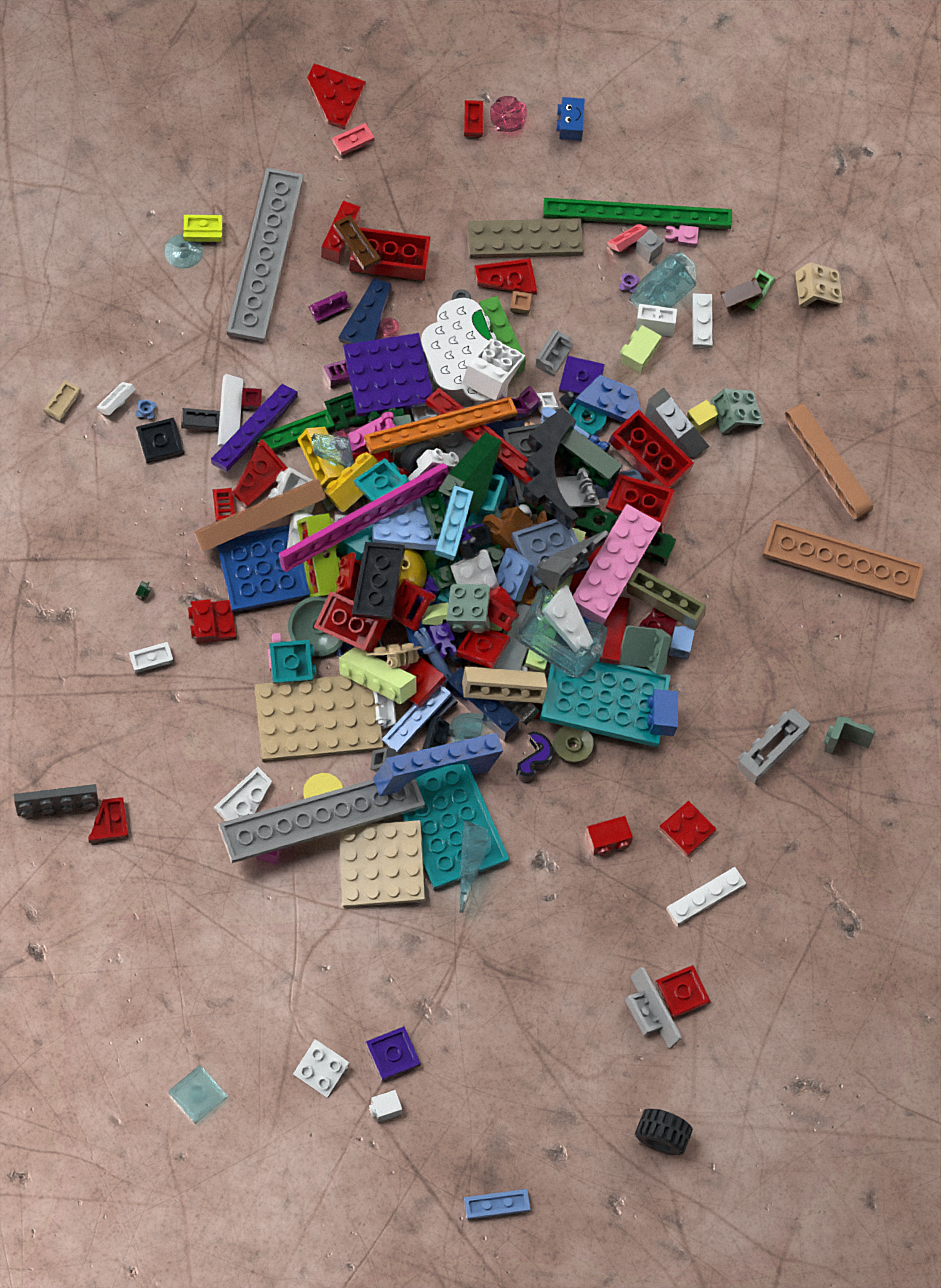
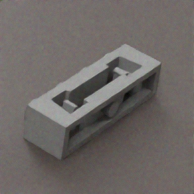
M793 708L788 713L785 711L779 717V722L775 726L772 724L765 731L766 735L762 739L757 738L751 745L752 749L748 753L744 751L739 756L737 769L752 783L755 784L808 732L811 724ZM785 728L783 734L786 738L767 755L766 761L763 763L764 758L761 754L780 736L781 731Z

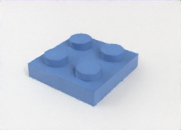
M507 548L496 574L499 586L503 587L513 600L521 601L535 565L513 548Z

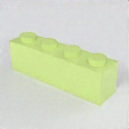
M357 647L352 648L339 657V671L341 675L399 704H402L416 693V676L397 667L391 668L387 665V662L373 655H366L367 652Z

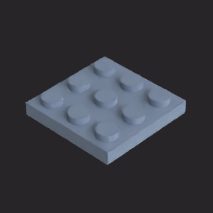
M557 518L513 532L511 535L519 554L535 565L530 576L534 587L544 585L536 577L538 572L537 566L544 558L548 560L553 554L579 543L573 529L569 530L567 527L562 526ZM587 559L571 575L588 570L590 565Z

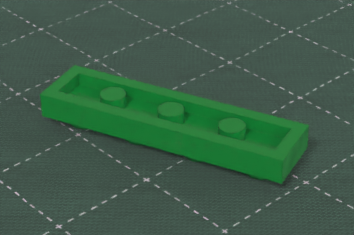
M326 409L262 434L256 443L258 445L259 441L263 439L274 452L298 443L297 439L306 428L326 427V430L330 431L335 429V425Z

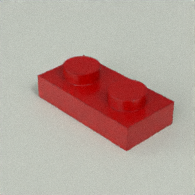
M465 100L464 136L483 137V101Z

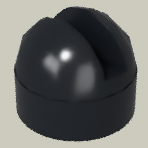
M569 391L559 401L564 407L570 408L576 398L573 392Z

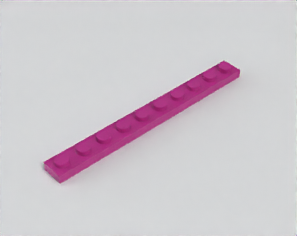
M441 463L280 552L281 568L285 572L291 570L437 489L449 474L448 466Z

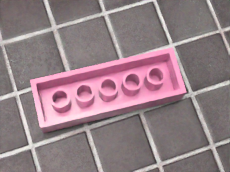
M626 504L573 595V599L583 617L601 627L603 626L661 525L660 522Z

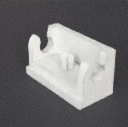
M639 304L635 330L638 331L643 325L661 336L673 337L677 309Z

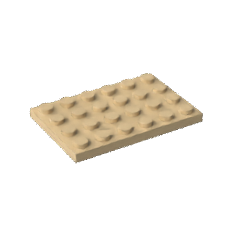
M345 676L314 678L313 681L254 684L262 762L368 752L383 748L381 726L376 722L375 707L378 704H375L373 690Z

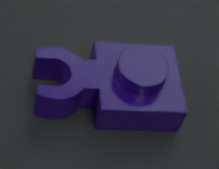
M448 623L430 626L428 633L434 647L441 648L440 656L444 659L447 655L446 651L451 652L452 657L455 656L456 647L453 645L455 639Z

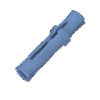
M426 628L419 629L422 635L416 631L414 636L423 647V653L428 655L434 667L444 674L446 678L447 676L451 677L453 673L440 656L437 647H434Z

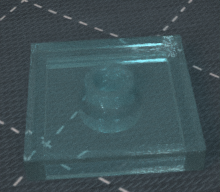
M201 1065L168 1091V1094L194 1124L199 1122L227 1098L226 1093Z

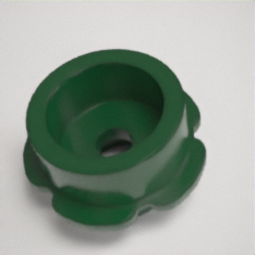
M141 581L135 595L140 597V599L143 597L147 598L152 589L149 587L150 582Z

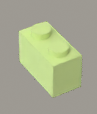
M642 325L638 331L635 330L632 333L629 345L625 344L620 352L622 355L621 363L641 374L660 346L662 336Z

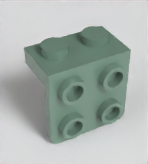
M451 585L446 619L451 630L458 633L464 631L483 633L484 631L491 630V622L487 616L490 598L489 585Z
M627 626L621 645L619 663L622 665L648 667L655 674H663V670L667 665L668 649H670L672 643L671 636L662 629Z
M838 716L835 725H830L823 743L826 744V748L824 751L832 754L839 737L869 748L876 731L869 725H860L848 717Z

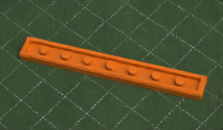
M510 396L364 435V441L371 455L515 417L518 412Z

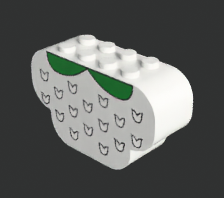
M458 298L444 303L438 310L437 323L429 325L423 331L421 337L432 392L434 393L440 388L464 408L495 401L462 384L469 363L491 338L496 340L494 332L491 333L489 329L490 321L488 316H484L480 305L472 299ZM508 386L498 399L507 397Z

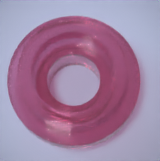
M384 318L382 323H380V331L385 336H393L398 332L399 324L394 318Z

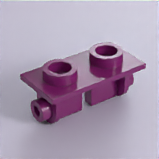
M339 291L308 306V309L316 322H319L351 306L347 301V293Z

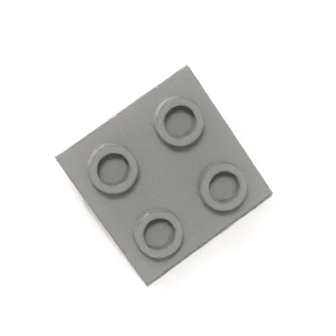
M580 468L577 476L556 477L560 492L570 508L600 505L592 480L588 478L589 471L585 468Z

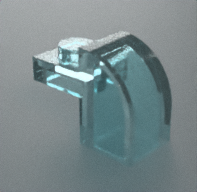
M463 713L456 716L451 721L448 729L451 743L480 737L483 715Z

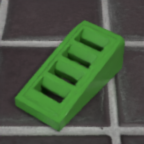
M758 269L754 277L759 286L763 288V298L756 300L755 303L746 305L753 310L758 308L776 281L773 276ZM759 279L767 282V284H762L761 282H759Z

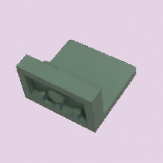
M724 388L710 400L711 404L718 411L717 422L721 434H728L739 424L762 426L764 424L753 391Z

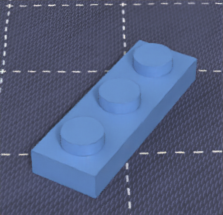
M527 1189L464 1197L467 1220L530 1212Z

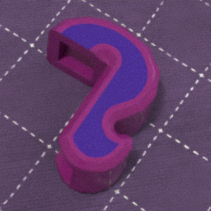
M528 386L520 393L518 398H511L518 412L517 416L511 417V419L514 421L522 420L534 412L540 405L541 399L531 386Z

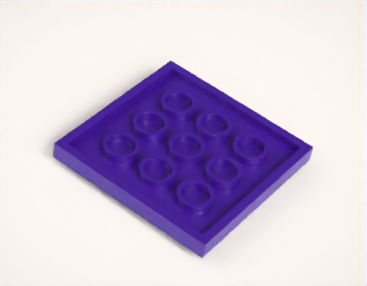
M419 333L343 345V353L357 417L370 415L373 411L380 414L391 408H403L404 410L428 406L425 404L426 399L433 392Z

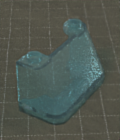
M542 586L536 593L518 630L517 639L522 645L570 676L582 677L602 656L608 628L595 621L588 622L586 627L593 643L588 649L580 647L575 653L544 617L545 613L542 611L552 600L554 594Z

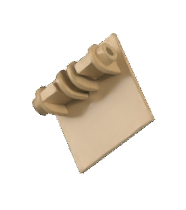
M399 643L388 644L387 648L376 647L374 652L366 653V655H387V665L391 668H396L417 662L419 659L417 649L423 647L414 646V643L402 644L401 647Z

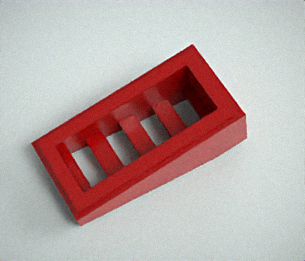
M232 488L212 489L215 522L235 514ZM218 494H229V496L217 497ZM229 500L227 503H218V501ZM230 506V509H218V507ZM220 513H230V514H231V515H221V516H219Z

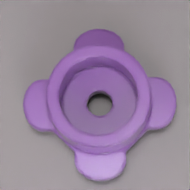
M631 273L622 274V282L619 284V289L635 293L639 277Z

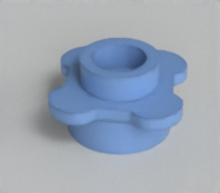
M150 400L138 401L136 416L138 418L147 417L148 419H153L155 417L154 409L157 407L156 403Z

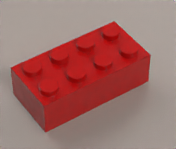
M359 227L380 257V262L363 270L351 253L349 271L425 281L431 236Z
M639 409L611 434L608 441L650 483L670 489L688 474L694 465V462Z

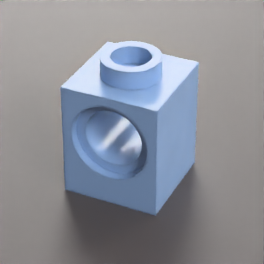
M675 626L669 655L688 660L695 630H691L686 626Z

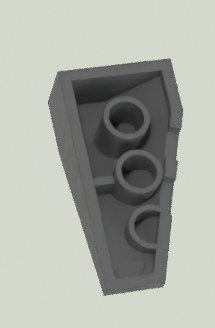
M605 530L553 554L548 560L544 558L537 566L538 572L536 577L554 592L606 540L608 532Z

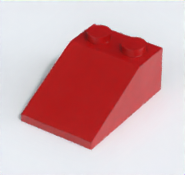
M619 474L606 509L620 516L626 504L660 522L661 525L657 532L663 533L675 503V490Z
M330 591L314 628L367 653L374 652V648H376L388 620L353 617L354 601Z

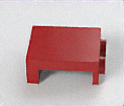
M351 552L340 560V572L336 580V593L354 601L361 561L356 560V554Z

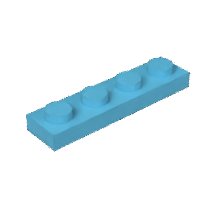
M454 485L436 546V555L454 560L473 491Z

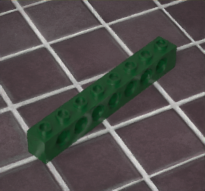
M522 502V504L530 508L532 514H537V517L541 511H546L542 504L535 508L527 502ZM596 506L571 508L577 515L585 517L582 519L577 518L576 525L573 528L586 532L585 536L589 538L605 530L609 535L619 518L616 514L601 511ZM546 511L547 521L556 519L554 515ZM594 522H601L603 523V525L599 526L596 525ZM656 532L651 542L657 543L658 546L649 544L642 558L667 567L675 547L676 538H673L668 533Z

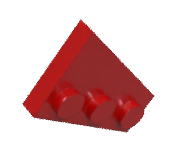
M263 439L259 441L232 492L244 507H247L276 480L281 471L284 472L288 468Z

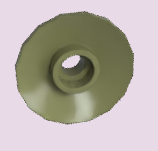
M568 726L560 728L555 734L553 741L554 750L558 756L572 763L581 762L591 754L594 745L593 737L589 731ZM575 744L577 747L573 749L569 745Z

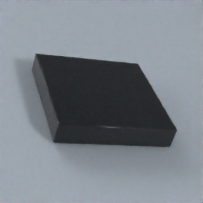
M174 417L136 427L146 464L184 454Z

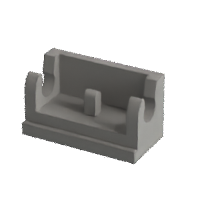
M555 329L537 356L535 367L554 377L572 349L573 345L570 344L571 338Z

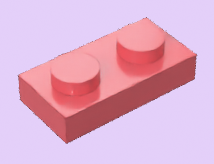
M364 123L333 137L332 142L339 154L343 156L374 142V136L367 124Z
M637 224L607 243L610 249L618 252L625 251L629 248V245L637 243V240L648 232V228Z

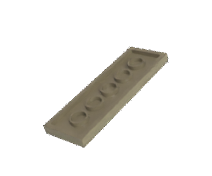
M581 218L467 221L469 258L583 255Z

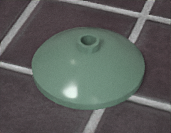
M313 596L302 600L292 610L288 620V632L291 640H309L310 645H314V656L331 654L344 642L314 628L327 600V597Z

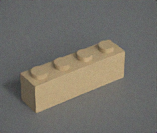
M465 667L462 680L464 697L544 703L547 690L545 673Z

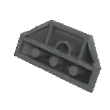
M662 388L648 400L645 416L689 458H696L710 447L665 388Z

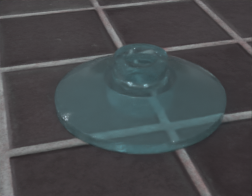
M178 234L167 241L164 253L171 265L177 268H190L200 261L203 249L200 242L184 241L183 234Z

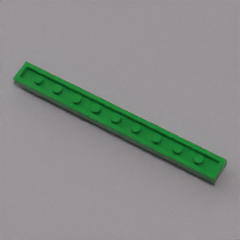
M544 198L543 218H581V220L668 226L683 225L717 229H731L732 209Z

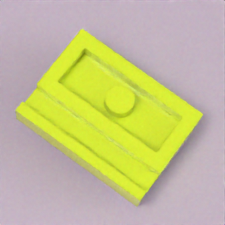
M184 215L183 240L191 242H222V215Z

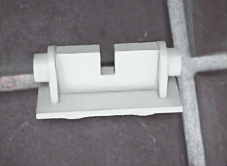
M373 691L375 704H378L375 707L376 722L381 726V730L396 724L395 703L393 700Z

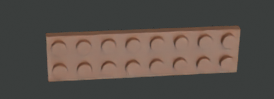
M773 520L762 556L911 602L915 600L924 569L923 564L777 520Z

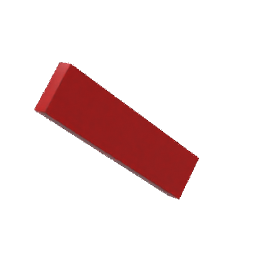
M619 597L606 619L599 662L619 665L630 598Z

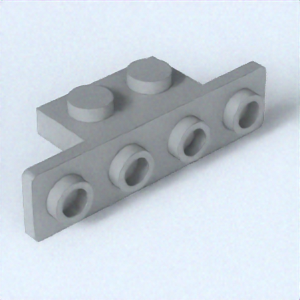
M641 967L631 976L638 993L629 995L624 1000L643 1035L660 1031L669 1048L673 1047L682 1037L664 1006L659 993L651 982L649 975L644 967Z

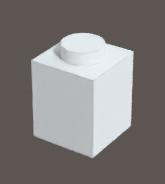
M396 1090L371 1098L369 1110L372 1118L376 1117L378 1123L402 1115V1107Z

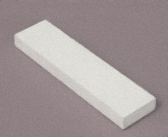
M229 374L223 376L217 444L219 447H222L240 428L243 379Z

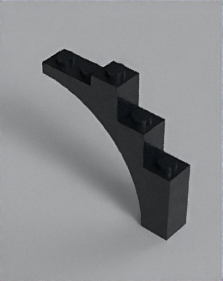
M562 407L529 434L527 444L536 453L527 459L524 470L529 477L534 479L525 485L522 496L528 504L535 508L542 504L544 509L554 515L562 526L571 530L576 525L578 515L570 508L560 492L555 477L554 462L559 446L574 430L576 419Z

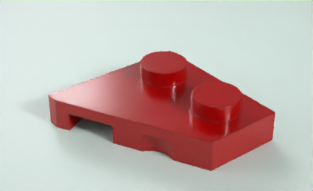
M123 797L103 799L100 811L95 818L93 829L88 837L89 843L128 838Z

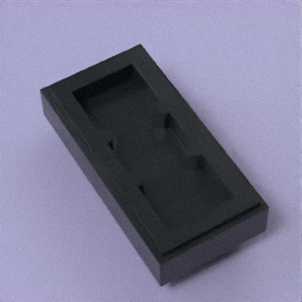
M182 408V429L219 431L220 411Z

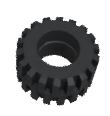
M645 1109L635 1131V1137L653 1150L669 1155H682L686 1150L693 1128L686 1120L668 1111Z

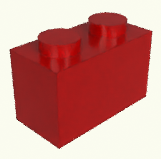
M626 816L587 826L585 831L592 855L599 854L601 856L608 854L613 849H626L633 840Z

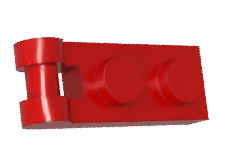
M489 598L487 614L489 620L510 632L512 629L511 625L514 620H517L519 614L496 600ZM502 613L508 615L505 621L500 620Z

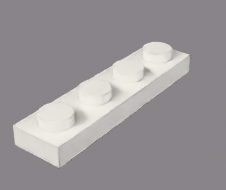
M734 867L669 905L666 910L678 926L743 888L746 882Z

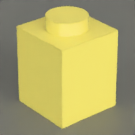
M707 400L687 412V418L699 433L715 424L718 416L716 407L713 404L710 405Z

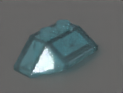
M682 252L669 254L642 279L630 296L629 301L637 308H639V304L672 308L696 286L695 263Z

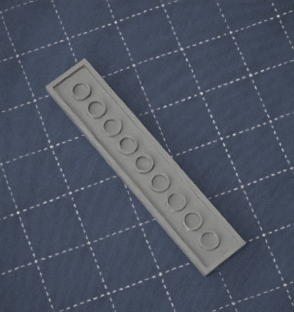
M266 168L227 328V335L265 342L303 182V174Z
M372 779L219 823L218 828L230 861L235 863L424 808L425 803L415 779L402 787L399 792L379 796Z

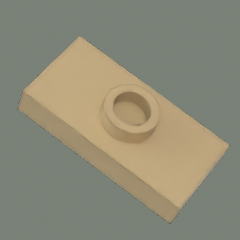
M64 380L43 409L44 413L61 421L81 393V388Z

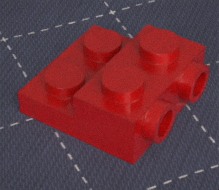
M211 599L191 601V607H188L189 619H193L194 625L190 626L191 637L196 638V644L236 639L233 612L229 600L211 602Z

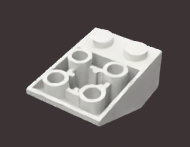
M491 338L467 366L462 384L496 401L508 386L524 360L525 355Z

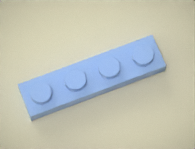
M441 685L420 708L414 704L382 738L383 742L399 753L448 700L451 693Z

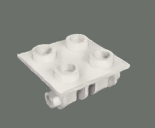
M315 1039L293 1075L328 1098L341 1075L345 1074L348 1070L350 1062Z

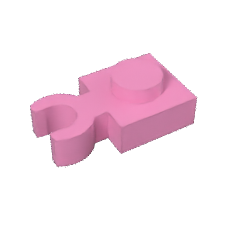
M680 225L679 230H676L672 226H667L666 233H671L672 235H666L665 241L673 242L678 240V245L697 247L699 227Z

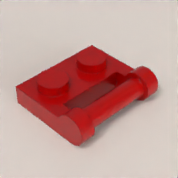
M407 578L404 579L397 592L393 618L410 629L418 631L420 628L419 623L430 603L435 600L436 595ZM420 595L424 599L413 620H410L408 616Z

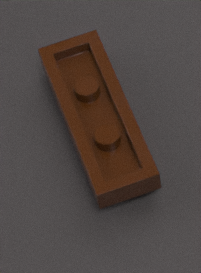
M350 215L334 223V229L363 270L380 262V257Z

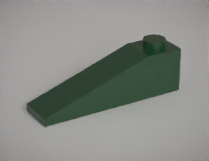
M486 432L478 439L450 471L438 491L445 500H450L454 485L473 491L468 511L475 515L479 513L488 498V488L490 481L492 482L493 468L497 463L502 443L500 439Z

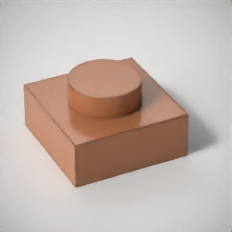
M513 291L510 311L529 314L532 294Z

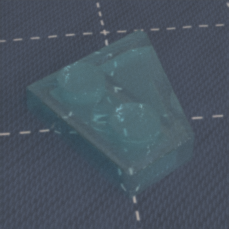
M316 433L311 437L315 455L328 460L329 463L335 466L340 464L347 468L354 464L349 437Z

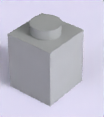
M650 229L637 240L635 252L649 264L662 253L664 241Z

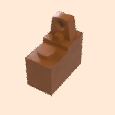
M518 506L505 509L500 515L501 518H497L493 514L485 516L482 523L489 527L492 538L491 542L494 545L499 544L504 554L507 548H513L518 551L511 537L512 533L529 528L533 523Z

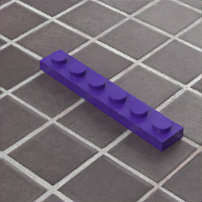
M281 384L211 458V464L228 472L298 397V392Z

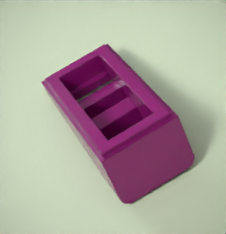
M345 360L323 366V374L330 388L349 381ZM342 369L344 374L341 375L339 370Z

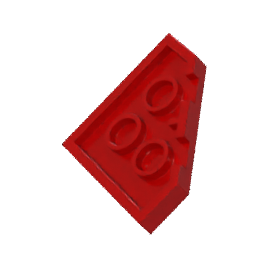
M314 63L307 76V83L311 87L327 123L345 130L366 86V81Z

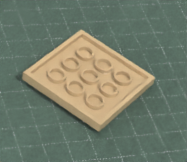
M420 820L362 825L339 832L343 908L425 901Z

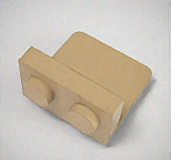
M809 262L795 272L800 306L806 307L816 299L837 305L843 302L840 275L837 270Z

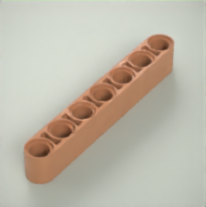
M801 403L786 411L785 418L850 515L857 519L872 511L873 505L871 500L806 405Z
M315 479L195 531L194 534L201 551H205L325 499L326 495L320 480Z

